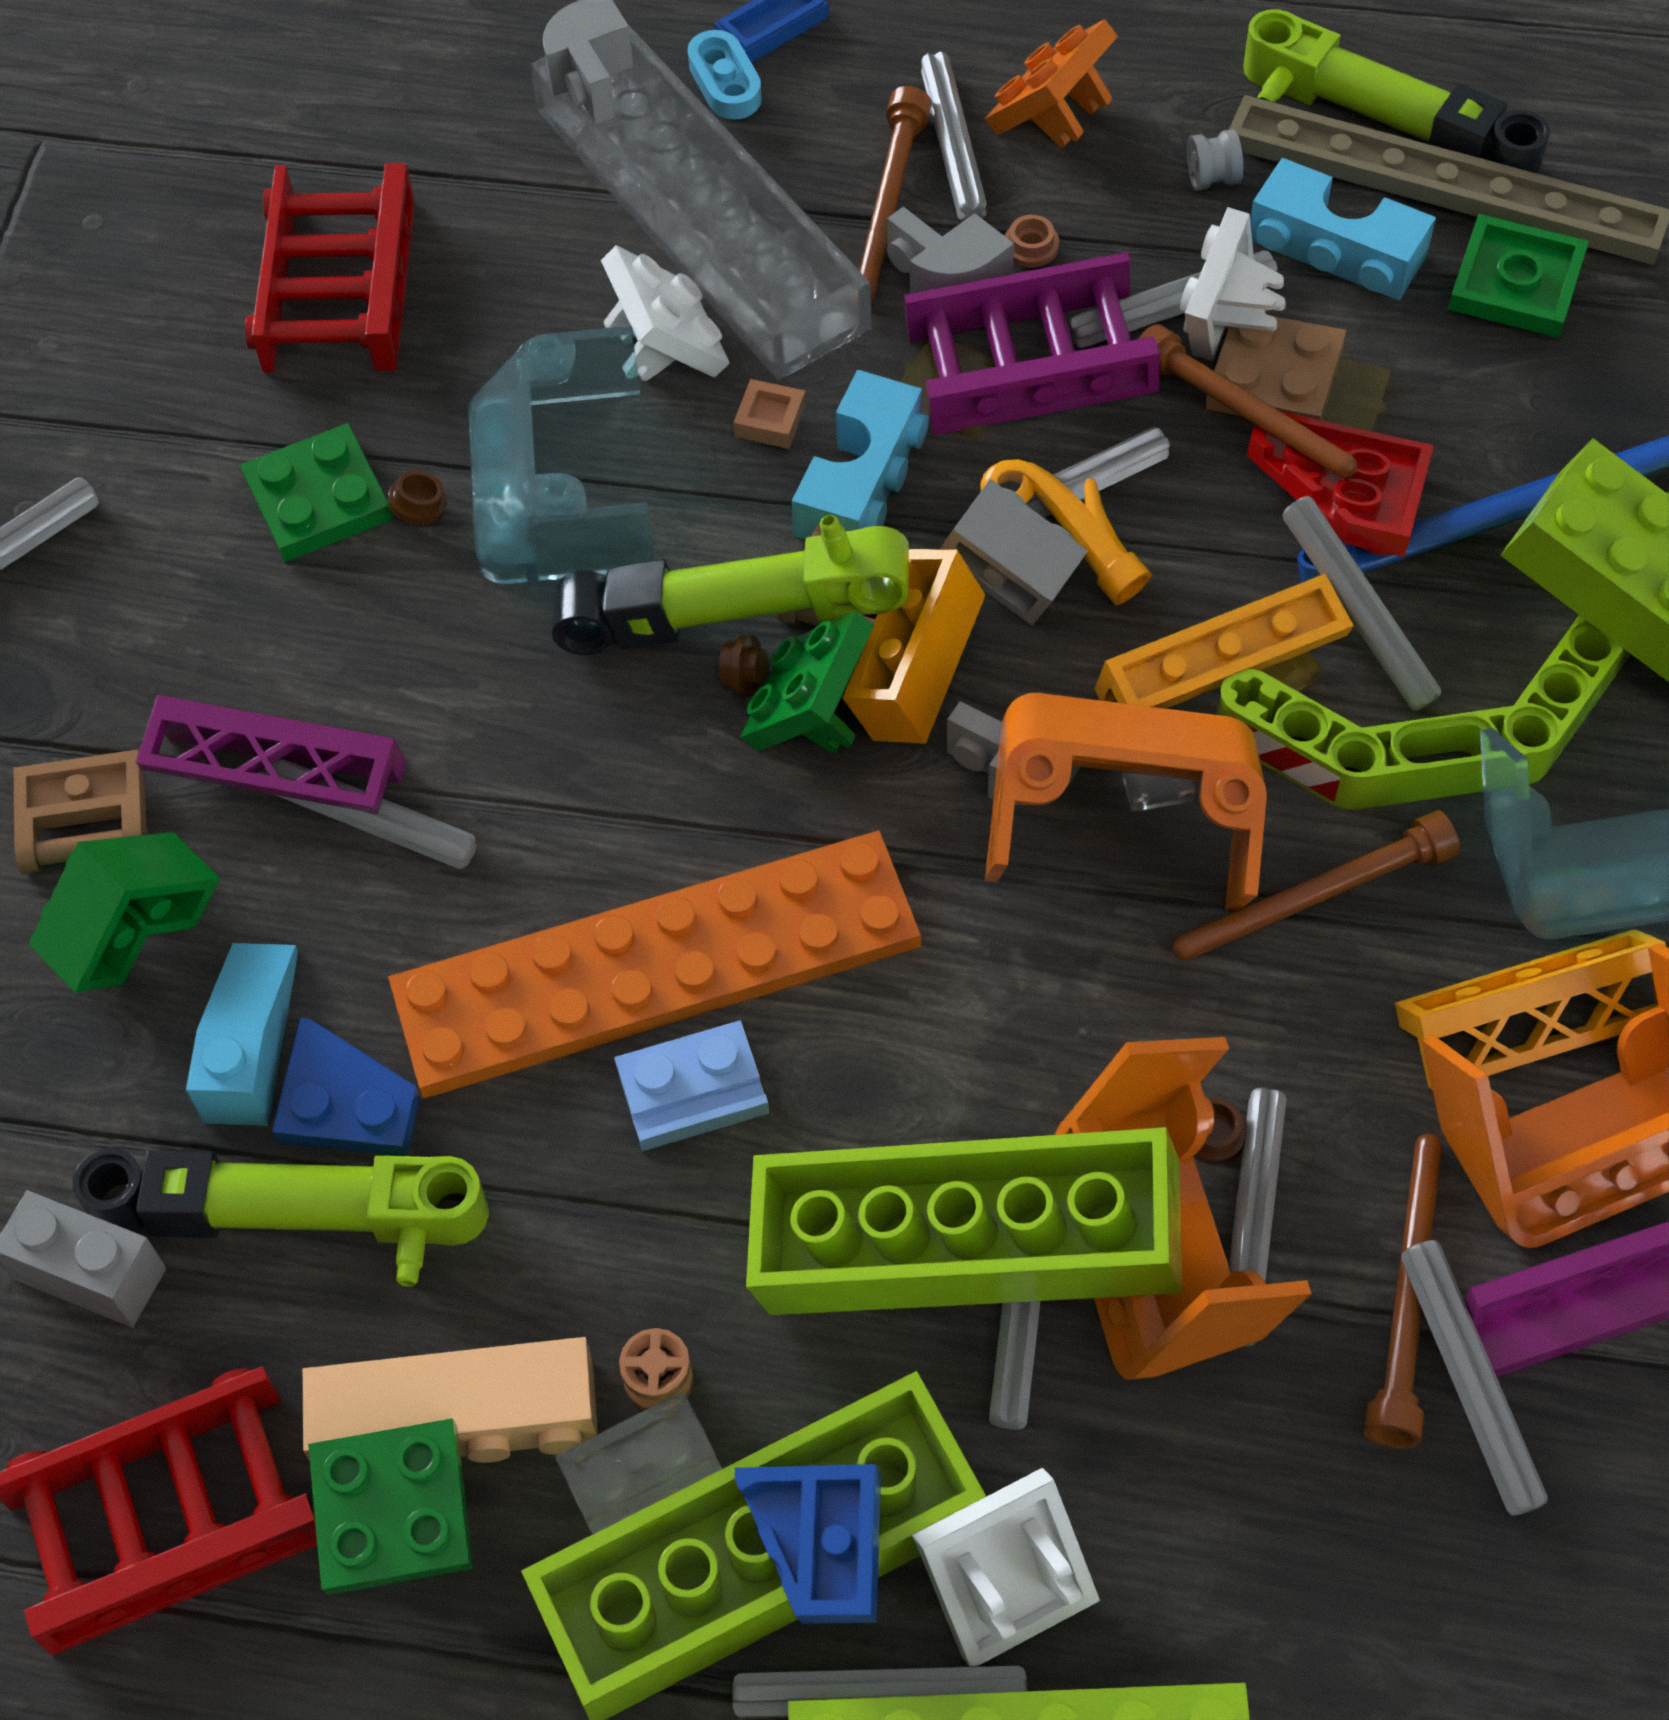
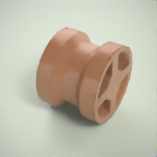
M659 1328L647 1329L632 1336L622 1348L619 1359L620 1372L626 1394L633 1405L644 1412L661 1414L671 1412L685 1402L691 1393L694 1380L688 1349L680 1337L669 1330ZM669 1371L671 1374H668V1376L664 1380H662L660 1384V1377L664 1376L666 1372Z

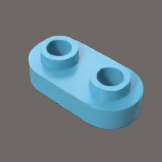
M708 30L696 35L688 45L689 69L711 110L718 116L726 119H742L755 113L762 102L761 81L738 39L731 33L723 30Z

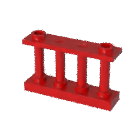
M384 163L382 187H374L373 192L294 194L286 165H275L272 188H266L263 193V209L267 226L254 315H247L245 321L247 346L250 350H256L263 373L274 372L278 343L360 342L361 348H369L375 371L398 370L415 199L406 163ZM374 215L375 219L378 220L377 228H370L368 234L293 235L295 216ZM370 257L371 262H373V270H365L363 276L287 277L289 258ZM365 299V303L368 305V313H360L359 319L281 320L284 300Z
M263 1366L254 1370L240 1368L226 1372L212 1382V1387L50 1452L32 1451L22 1454L11 1460L6 1466L7 1469L0 1471V1501L10 1511L25 1506L49 1588V1592L43 1597L44 1602L24 1609L31 1638L51 1656L317 1546L314 1506L306 1494L296 1498L292 1495H286L258 1412L281 1402L278 1391ZM231 1422L258 1506L254 1509L253 1516L226 1526L225 1524L217 1523L190 1438ZM163 1450L189 1534L185 1537L184 1544L157 1555L147 1550L122 1466ZM95 1478L119 1563L114 1567V1573L86 1583L78 1581L53 1494Z

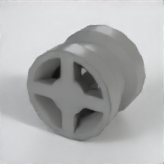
M1223 130L1218 137L1206 138L1202 134L1190 135L1188 137L1187 165L1191 184L1195 191L1207 190L1212 183L1223 182L1227 186H1235L1242 183L1243 154L1236 130Z

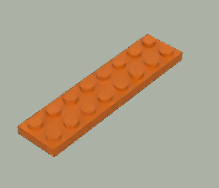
M880 830L391 975L388 978L419 1089L423 1099L921 948V934Z

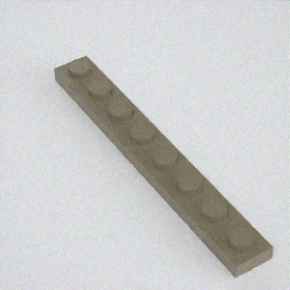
M1244 95L1229 128L1236 130L1242 152L1275 162L1285 158L1337 179L1478 217V214H1483L1588 240L1589 248L1651 265L1655 264L1669 223V209L1247 95Z

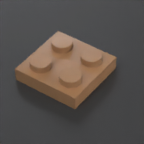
M1275 317L1277 319V329L1275 331L1228 327L1214 370L1216 373L1278 411L1323 420L1345 346V329ZM1206 396L1207 410L1241 416L1212 397Z

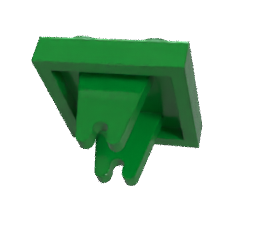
M854 611L831 622L825 620L815 629L797 637L789 636L784 639L771 656L770 665L773 666V669L765 685L755 693L748 704L747 713L750 717L740 738L756 751H761L799 735L805 736L831 753H836L840 744L847 748L851 747L856 735L834 711L840 698L844 695L874 625L859 612Z
M453 1418L308 1444L321 1590L326 1595L473 1569L458 1429Z

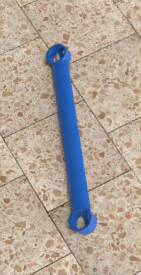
M1669 435L1615 453V455L1644 477L1669 469ZM1559 473L1415 521L1405 557L1392 554L1375 555L1363 550L1361 547L1343 544L1362 573L1528 517ZM1302 549L1297 558L1300 583L1320 576V573L1304 549Z

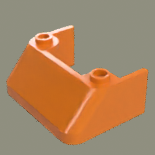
M1028 693L1018 697L1010 704L1001 724L985 881L998 882L1008 866L1015 803L1038 806L1055 801L1068 786L1071 767L1080 766L1200 781L1199 802L1205 816L1215 825L1233 830L1225 910L1238 911L1258 896L1267 793L1256 739L1251 729L1244 722L1229 716L1043 693Z
M1661 943L1648 947L1658 1007L1635 1016L1621 1031L1617 1043V1054L1621 1072L1509 1118L1505 1101L1490 1087L1488 1074L1436 1036L1432 1035L1421 1040L1442 1133L1497 1227L1522 1247L1536 1248L1546 1245L1669 1192V948Z
M1225 1037L1126 1042L1061 1122L1055 1135L1166 1127L1180 1160L1183 1293L1094 1298L1113 1364L1117 1372L1127 1380L1157 1377L1264 1339L1312 1294L1307 1280L1266 1284L1261 1275L1254 1270L1230 1272L1193 1157L1202 1148L1214 1126V1110L1210 1100L1204 1095L1200 1082L1229 1050Z

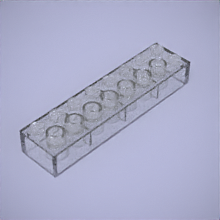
M630 26L629 32L634 67L610 75L615 118L595 125L584 105H574L568 91L553 96L549 86L545 57L530 64L538 112L676 267L695 282L702 296L778 381L871 329L870 282Z

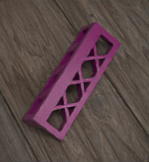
M157 695L136 760V764L141 770L374 814L379 812L387 781L401 783L407 763L394 738ZM164 735L171 741L197 745L177 758L158 755ZM224 750L256 757L236 769L221 767L214 752ZM207 757L211 765L198 762ZM283 758L295 764L315 768L294 781L280 778L272 764ZM266 768L270 776L257 773ZM342 772L369 777L365 794L340 789L332 774ZM326 779L330 787L315 784Z
M1669 1221L1471 1287L1464 1301L1496 1376L1499 1377L1669 1319Z

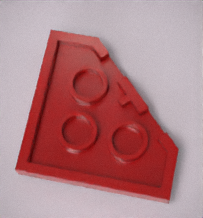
M1280 411L1356 459V473L1349 478H1341L1257 425L1254 426L1247 456L1294 499L1298 500L1305 496L1311 497L1343 543L1361 547L1363 550L1375 555L1392 554L1401 557L1406 556L1434 445Z

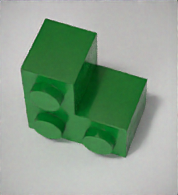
M174 832L78 842L67 858L66 867L49 902L42 910L41 919L28 944L74 993L123 985L147 936L194 929L220 878Z

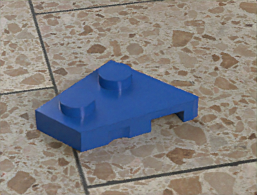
M300 1018L272 1133L276 1142L281 1144L391 1156H407L420 1095L417 1087L313 1020Z
M876 1464L735 1468L734 1479L740 1492L746 1499L758 1526V1533L769 1557L774 1562L782 1580V1587L799 1621L802 1624L877 1623L881 1472Z

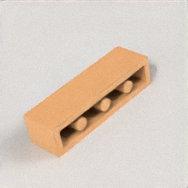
M586 1337L302 1368L303 1451L308 1459V1444L451 1418L457 1424L460 1456H467L470 1461L479 1463L501 1461L510 1456V1451L539 1448V1451L544 1454H568L579 1450L582 1446L581 1443L598 1441L593 1359Z

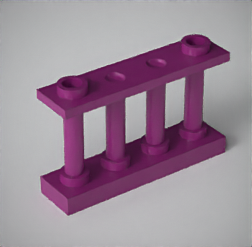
M1128 252L904 295L909 341L929 338L939 378L925 380L928 415L933 436L1159 392V350L1153 336L1131 341L1119 302L1120 299L1130 296V257ZM1097 306L1108 345L1075 351L1064 312ZM1041 317L1052 356L1018 362L1008 323ZM985 328L996 367L962 373L952 334Z

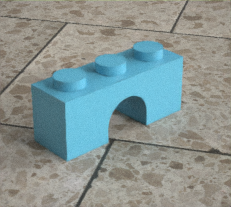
M1281 158L1253 200L1250 218L1252 242L1268 250L1276 251L1311 265L1318 270L1364 286L1368 290L1379 292L1400 301L1428 255L1436 217L1385 197L1378 208L1367 217L1361 219L1339 217L1327 208L1333 177Z
M861 370L856 371L836 411L837 449L860 457L849 462H832L819 457H813L792 499L794 537L804 540L806 537H811L816 525H819L822 518L827 515L836 516L839 519L840 525L845 528V531L884 525L887 514L886 500L891 491L899 492L902 488L908 470L907 457L912 447L919 449L922 446L928 430L929 415L922 413V388Z

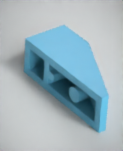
M232 943L197 1028L186 1091L204 1124L269 1126L297 962L298 949L296 945Z

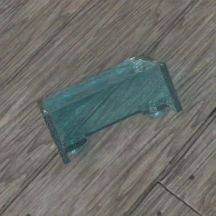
M632 326L534 336L527 340L471 398L468 406L475 553L481 573L490 581L499 584L553 580L561 579L566 574L579 570H590L607 574L609 567L655 560L647 502L587 508L585 489L577 478L566 473L536 474L531 405L641 395Z
M1495 729L1480 730L1485 826L1514 913L1519 922L1532 935L1545 940H1553L1669 921V808L1551 827V813L1548 802L1539 792L1529 787L1528 759Z

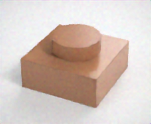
M750 379L733 422L734 437L790 449L806 407L805 390Z

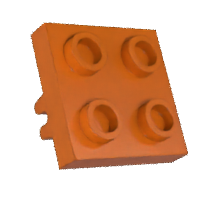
M1104 19L1086 30L1080 24L1075 26L1055 44L1054 48L1049 42L1043 44L1024 62L1028 71L1022 77L1017 75L995 94V98L999 103L986 116L985 121L997 135H1000L1031 118L1058 146L1063 148L1070 140L1077 141L1083 134V129L1064 97L1069 94L1088 114H1093L1099 106L1102 108L1107 107L1112 101V96L1093 64L1115 41L1118 35Z

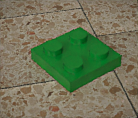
M1478 214L1451 294L1448 310L1560 338L1589 241Z
M348 423L240 464L248 488L284 562L393 520L387 499Z

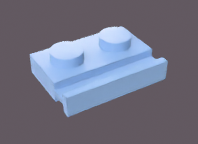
M741 1020L614 1057L642 1151L769 1114L768 1100L766 1094H764L760 1076Z

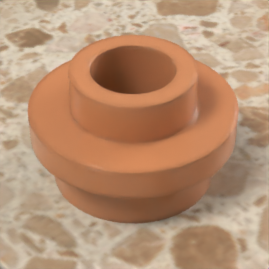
M1021 216L1012 223L1005 233V237L1014 243L1013 263L1027 268L1041 267L1054 260L1058 254L1059 236L1052 223L1042 216Z

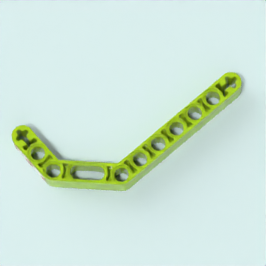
M1579 615L1513 706L1362 728L1268 674L1256 669H1246L1224 679L1220 689L1216 715L1236 718L1244 722L1251 729L1256 739L1262 765L1333 806L1344 810H1359L1529 785L1538 782L1546 775L1631 654ZM1291 737H1300L1307 741H1297ZM1520 742L1530 744L1533 747H1528L1526 745L1521 744ZM1453 751H1464L1473 755L1471 757L1430 763H1414L1406 759ZM1344 767H1352L1361 771V773L1351 772L1349 770H1346Z

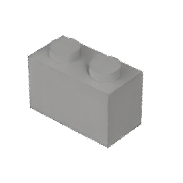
M991 479L939 549L958 550L982 590L1031 626L1051 604L1088 551L1077 543L1066 529L1059 525L1051 524L1028 507L1017 493L1002 488Z
M26 1190L0 1234V1262L15 1281L131 1328L135 1326L166 1270L164 1263L147 1237L29 1190Z

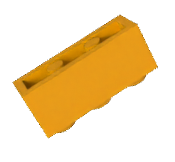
M909 549L908 598L904 605L898 609L877 614L873 624L874 627L842 697L873 741L926 744L986 596L958 550Z

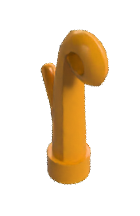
M1019 459L1003 460L992 465L983 474L980 483L981 491L991 479L998 485L1007 481L1021 483L1020 488L1015 493L1025 503L1035 494L1059 522L1061 527L1066 529L1077 543L1088 550L1084 559L1098 577L1097 585L1114 605H1120L1130 600L1149 582L1152 573L1135 553L1128 552L1118 539L1107 518L1098 485L1094 479L1088 478L1084 483V504L1051 473L1034 463Z

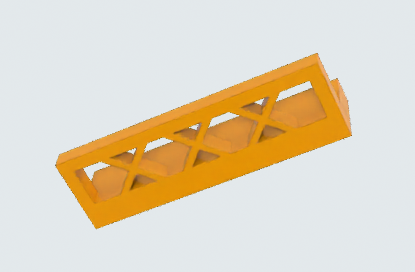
M1325 573L1106 660L1094 690L1100 701L1110 702L1116 699L1118 703L1166 709L1221 687L1224 679L1228 676L1246 669L1261 671L1348 636L1353 624Z
M1633 929L1395 1002L1399 1026L1418 1038L1427 1084L1430 1089H1432L1421 1040L1432 1035L1441 1038L1465 1031L1478 1038L1466 1059L1490 1076L1620 1035L1625 1025L1632 1018L1658 1007L1648 947L1657 943H1661L1664 946L1666 944L1665 941ZM1650 973L1655 1004L1631 1011L1618 1003L1632 978ZM1608 986L1604 994L1596 990ZM1587 993L1599 1000L1586 1025L1569 1029L1557 1022L1571 997ZM1548 1005L1543 1013L1535 1009ZM1613 1010L1621 1013L1609 1018ZM1526 1012L1537 1018L1539 1021L1525 1044L1509 1049L1496 1041L1510 1016ZM1487 1023L1482 1032L1473 1028ZM1553 1028L1561 1032L1548 1037ZM1491 1047L1500 1051L1487 1056Z

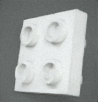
M1227 207L1220 227L1211 225L1201 251V258L1206 260L1199 279L1190 277L1180 302V311L1185 312L1186 317L1183 331L1188 333L1191 354L1212 362L1227 326L1275 331L1277 329V319L1267 315L1265 311L1272 309L1282 311L1286 306L1284 297L1266 288L1281 289L1284 286L1283 276L1254 260L1250 214Z
M617 245L601 260L619 299L618 303L604 320L607 332L615 333L619 330L623 340H630L634 336L638 340L622 362L627 374L638 371L641 380L647 381L677 360L715 378L730 364L720 344L722 334L716 324L707 317L700 302L703 298L702 293L692 279L682 273L674 275L660 268L649 256L645 254L637 256Z
M1043 1468L912 1535L959 1652L969 1667L981 1665L1100 1601L1055 1481Z

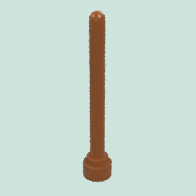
M902 86L895 89L891 93L886 117L893 133L853 292L855 302L861 306H868L875 299L888 246L887 218L895 213L913 138L928 125L932 109L930 96L925 91L913 86Z
M1155 324L1147 328L1139 337V339L1154 336L1159 350V376L1175 374L1341 478H1349L1356 473L1357 461L1352 455L1187 355L1186 348L1182 345L1179 335L1160 324Z
M1435 810L1414 819L1411 823V828L1404 831L1403 839L1180 935L1174 940L1172 951L1178 959L1190 960L1409 863L1415 862L1419 866L1428 863L1433 867L1459 856L1460 843L1457 833L1449 818L1442 811Z
M1431 1133L1419 1136L1415 1142L1401 1256L1411 1246L1431 1241L1442 1142L1436 1135ZM1401 1257L1384 1389L1378 1390L1375 1400L1367 1404L1363 1433L1367 1439L1376 1444L1404 1449L1420 1445L1425 1414L1418 1407L1419 1398L1412 1393L1423 1310Z

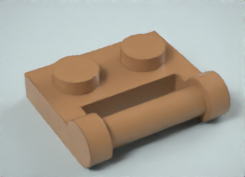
M138 749L13 768L14 849L17 867L21 875L43 872L44 865L66 862L78 842L148 835L146 826L144 770H141L136 764L139 753ZM122 818V829L40 841V830Z

